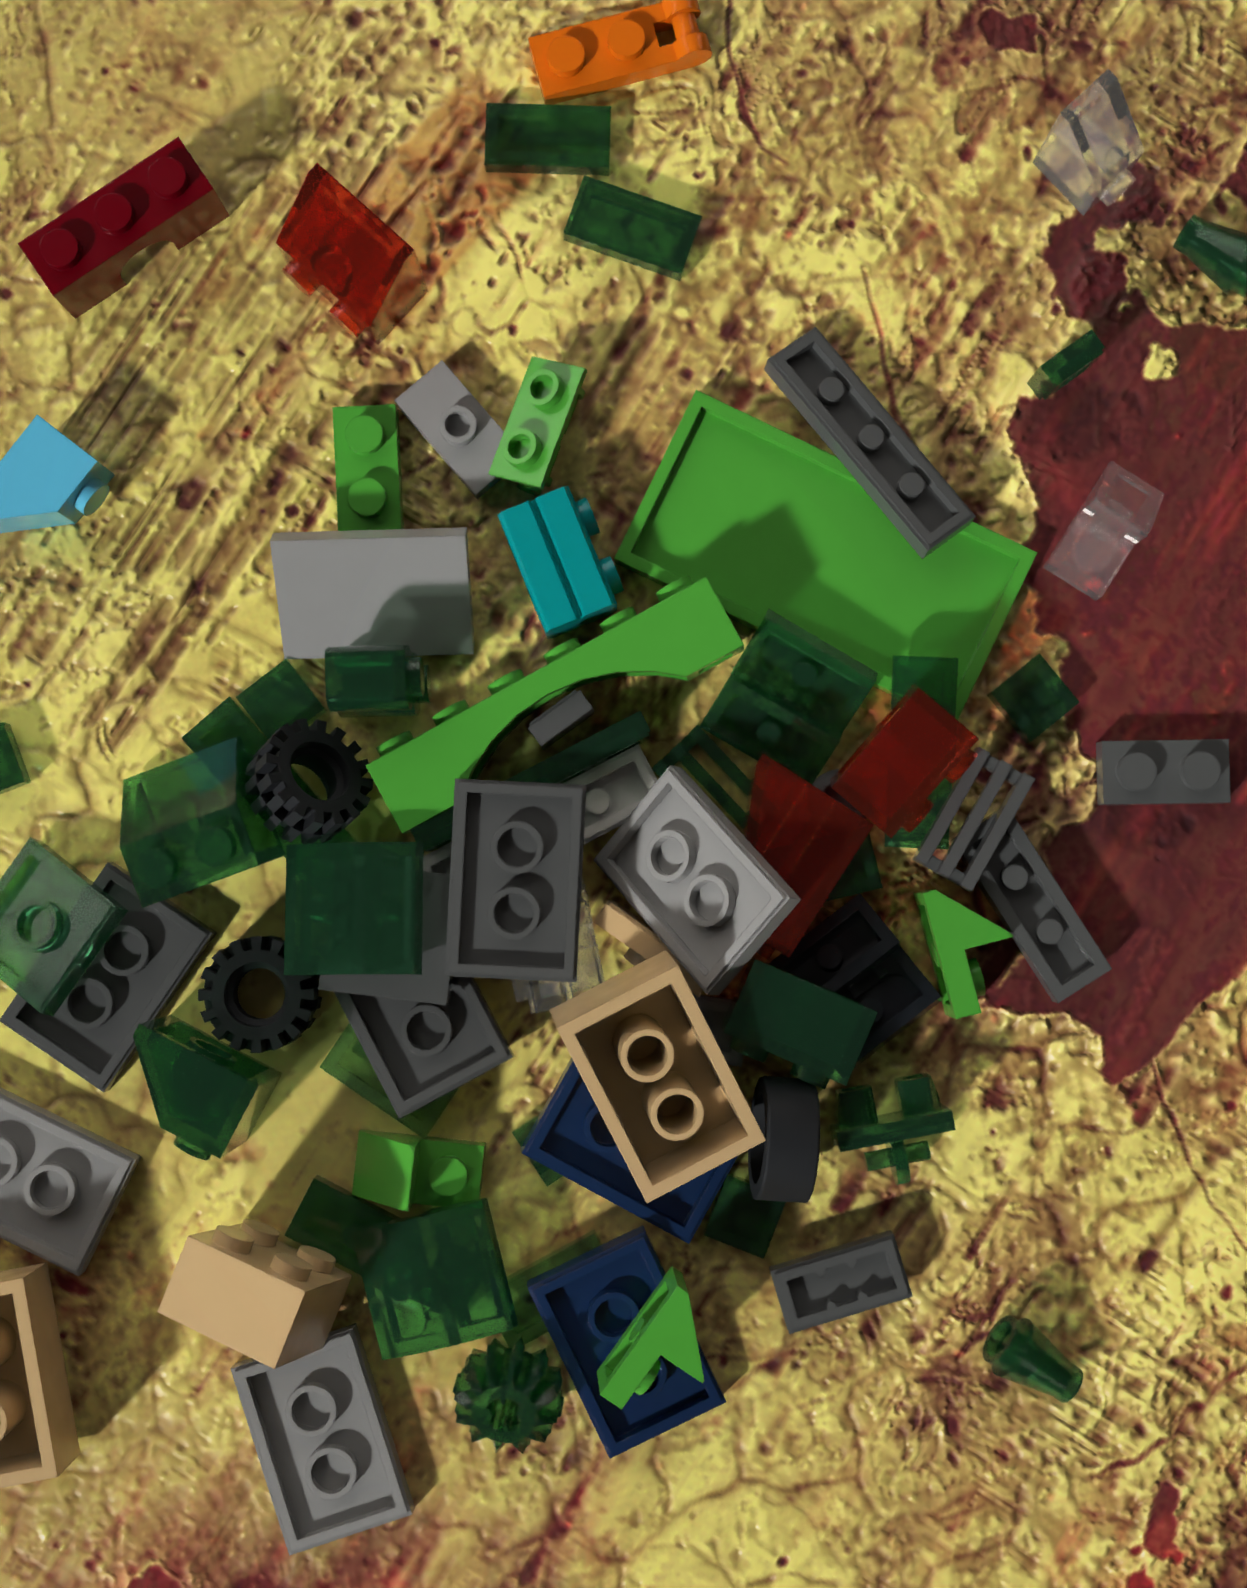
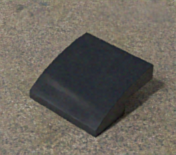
M860 893L759 970L841 1078L942 1001L941 995L901 948L900 941Z

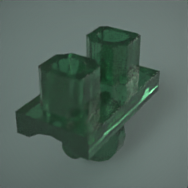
M918 1073L894 1079L900 1111L877 1115L872 1087L869 1084L835 1090L837 1123L830 1125L833 1144L838 1146L840 1152L885 1144L886 1148L864 1152L867 1171L890 1167L896 1185L909 1183V1163L930 1160L931 1154L927 1140L905 1145L903 1140L956 1130L952 1110L940 1103V1098L931 1075L927 1073Z

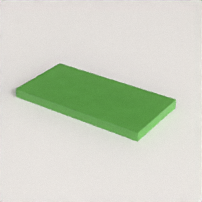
M696 390L614 557V563L664 587L687 575L690 576L693 583L707 577L729 618L953 725L959 719L1037 552L972 521L968 527L922 559L836 456Z

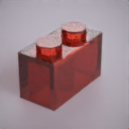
M914 683L830 779L831 788L890 838L901 827L910 833L932 809L934 803L928 799V796L945 778L953 784L974 762L977 754L971 748L979 738Z

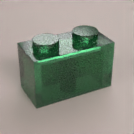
M753 956L748 962L721 1028L724 1033L733 1036L729 1046L731 1049L763 1063L766 1062L769 1053H772L793 1063L789 1072L791 1075L814 1086L826 1089L829 1079L845 1086L847 1085L878 1012L864 1004Z

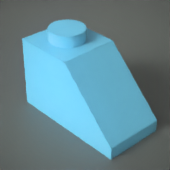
M36 415L0 461V533L76 524L83 515H91L103 504L110 489L107 484L114 477V474L43 418Z

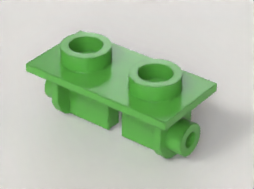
M532 356L490 467L489 475L517 482V488L535 496L541 495L544 486H551L553 479L550 477L561 447L562 437L566 434L578 400H582L585 395V391L581 388L587 373L585 368Z

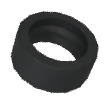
M775 1076L760 1077L755 1087L751 1111L766 1141L748 1150L749 1181L753 1198L755 1200L807 1203L814 1190L820 1152V1105L817 1088L812 1079Z

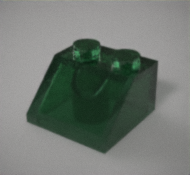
M241 736L231 738L124 779L119 847L142 908L285 856L276 829L271 832L263 825L270 818L268 813L264 810L255 815L250 807L259 796L246 795L245 784L251 776L245 775L250 759Z
M173 1015L140 1023L133 1034L134 1042L160 1127L176 1135L173 1142L174 1145L191 1156L202 1160H209L212 1155L221 1159L246 1142L282 1073L241 1051L229 1047L228 1044Z

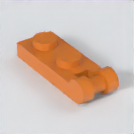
M663 0L660 3L529 37V49L545 107L685 70L708 61L712 56V51L707 34L700 32L696 19L701 14L698 1ZM673 29L676 41L660 47L656 33Z

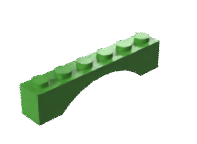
M689 575L673 581L656 593L659 603L639 614L636 613L633 607H628L612 615L599 625L603 634L583 645L579 643L577 638L570 639L551 649L543 656L547 662V665L526 677L521 669H517L491 683L488 686L491 696L472 707H469L466 700H462L441 710L432 717L436 727L414 738L410 731H406L379 745L376 749L380 758L365 766L402 834L415 833L453 812L455 778L478 780L480 773L499 744L524 718L552 699L583 685L617 677L660 676L690 681L744 651V644L707 577L693 583Z

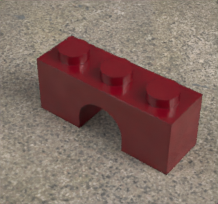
M177 137L19 242L18 245L52 295L76 319L127 285L121 276V271L136 253L161 241L173 242L177 249L180 250L230 215L204 173L180 138Z

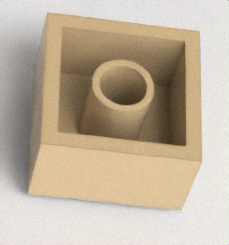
M244 1219L241 1224L232 1226L218 1225L215 1230L187 1237L157 1312L276 1369L324 1348L352 1275L334 1267L336 1258L331 1254L306 1245H301L299 1249L293 1248L278 1240L280 1232L275 1228L256 1220Z

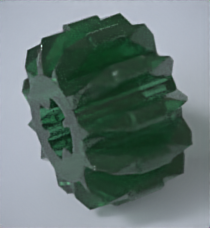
M496 1337L487 1346L486 1352L473 1348L471 1354L466 1358L461 1373L457 1374L453 1388L454 1400L457 1402L455 1408L457 1415L456 1423L470 1425L471 1442L486 1437L492 1440L495 1453L505 1443H512L522 1454L527 1446L530 1445L531 1439L545 1443L547 1436L552 1431L553 1423H557V1419L561 1416L564 1397L562 1396L563 1390H561L563 1382L561 1368L548 1366L549 1358L547 1357L546 1348L533 1353L525 1351L526 1348L522 1337L513 1345V1348H506Z

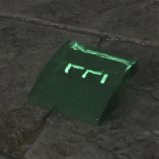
M768 609L699 727L809 790L839 744L843 731L875 684L878 673Z
M341 842L287 845L284 975H422L424 843Z
M487 1198L431 1208L420 1215L365 1225L351 1232L382 1360L470 1342L512 1330L519 1325Z

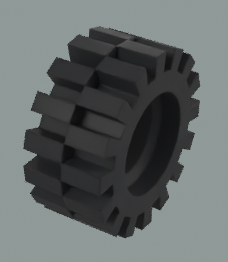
M307 718L297 719L291 726L286 723L253 755L252 758L254 759L247 765L245 775L251 776V778L245 784L246 795L259 796L250 805L255 815L265 810L270 818L263 825L271 832L278 825L283 826L285 829L281 838L292 842L300 834L302 845H313L318 839H320L321 843L331 840L361 814L360 812L367 807L371 799L366 795L373 789V779L363 778L368 772L365 766L369 764L368 759L356 760L354 756L362 750L356 741H353L348 747L342 743L341 740L346 732L339 727H336L330 734L326 733V721L316 719L310 726H308ZM291 764L302 765L313 771L324 784L327 800L316 799L305 793L298 786L292 775Z
M272 935L253 936L229 943V947L219 950L212 957L214 960L211 967H206L201 976V979L205 980V985L203 989L198 990V1001L204 1000L206 1011L200 1013L205 1023L211 1021L215 1027L211 1033L218 1040L225 1038L231 1042L229 1047L238 1051L248 1049L251 1050L250 1053L274 1051L301 1037V1034L310 1028L316 1018L313 1016L315 1011L320 1008L322 997H318L320 975H315L312 967L316 964L312 958L300 952L301 947L294 942H286L282 940V937ZM256 968H263L274 972L284 985L285 998L283 1005L275 1015L269 1018H256L249 1015L243 1010L238 1000V986L241 979L249 971Z

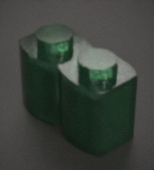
M408 644L327 647L325 650L327 706L331 712H338L341 718L418 716L420 713V703H430L429 665H423L422 657H417L415 652H411Z

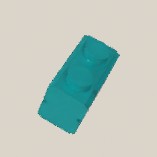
M563 486L538 496L532 501L523 502L497 514L547 639L557 637L617 611V602L614 595L624 591L623 585L612 558L608 556L600 560L598 559L590 537L599 534L600 530L587 498L575 502L569 486Z

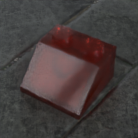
M316 163L308 172L276 241L287 263L282 272L308 297H311L317 290L334 305L328 313L352 337L357 338L364 332L379 345L428 292L416 252L331 174Z

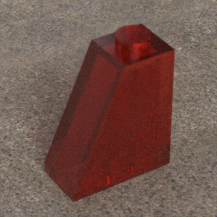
M762 754L752 767L742 834L802 899L756 952L769 960L775 950L787 957L791 956L874 824L765 754Z

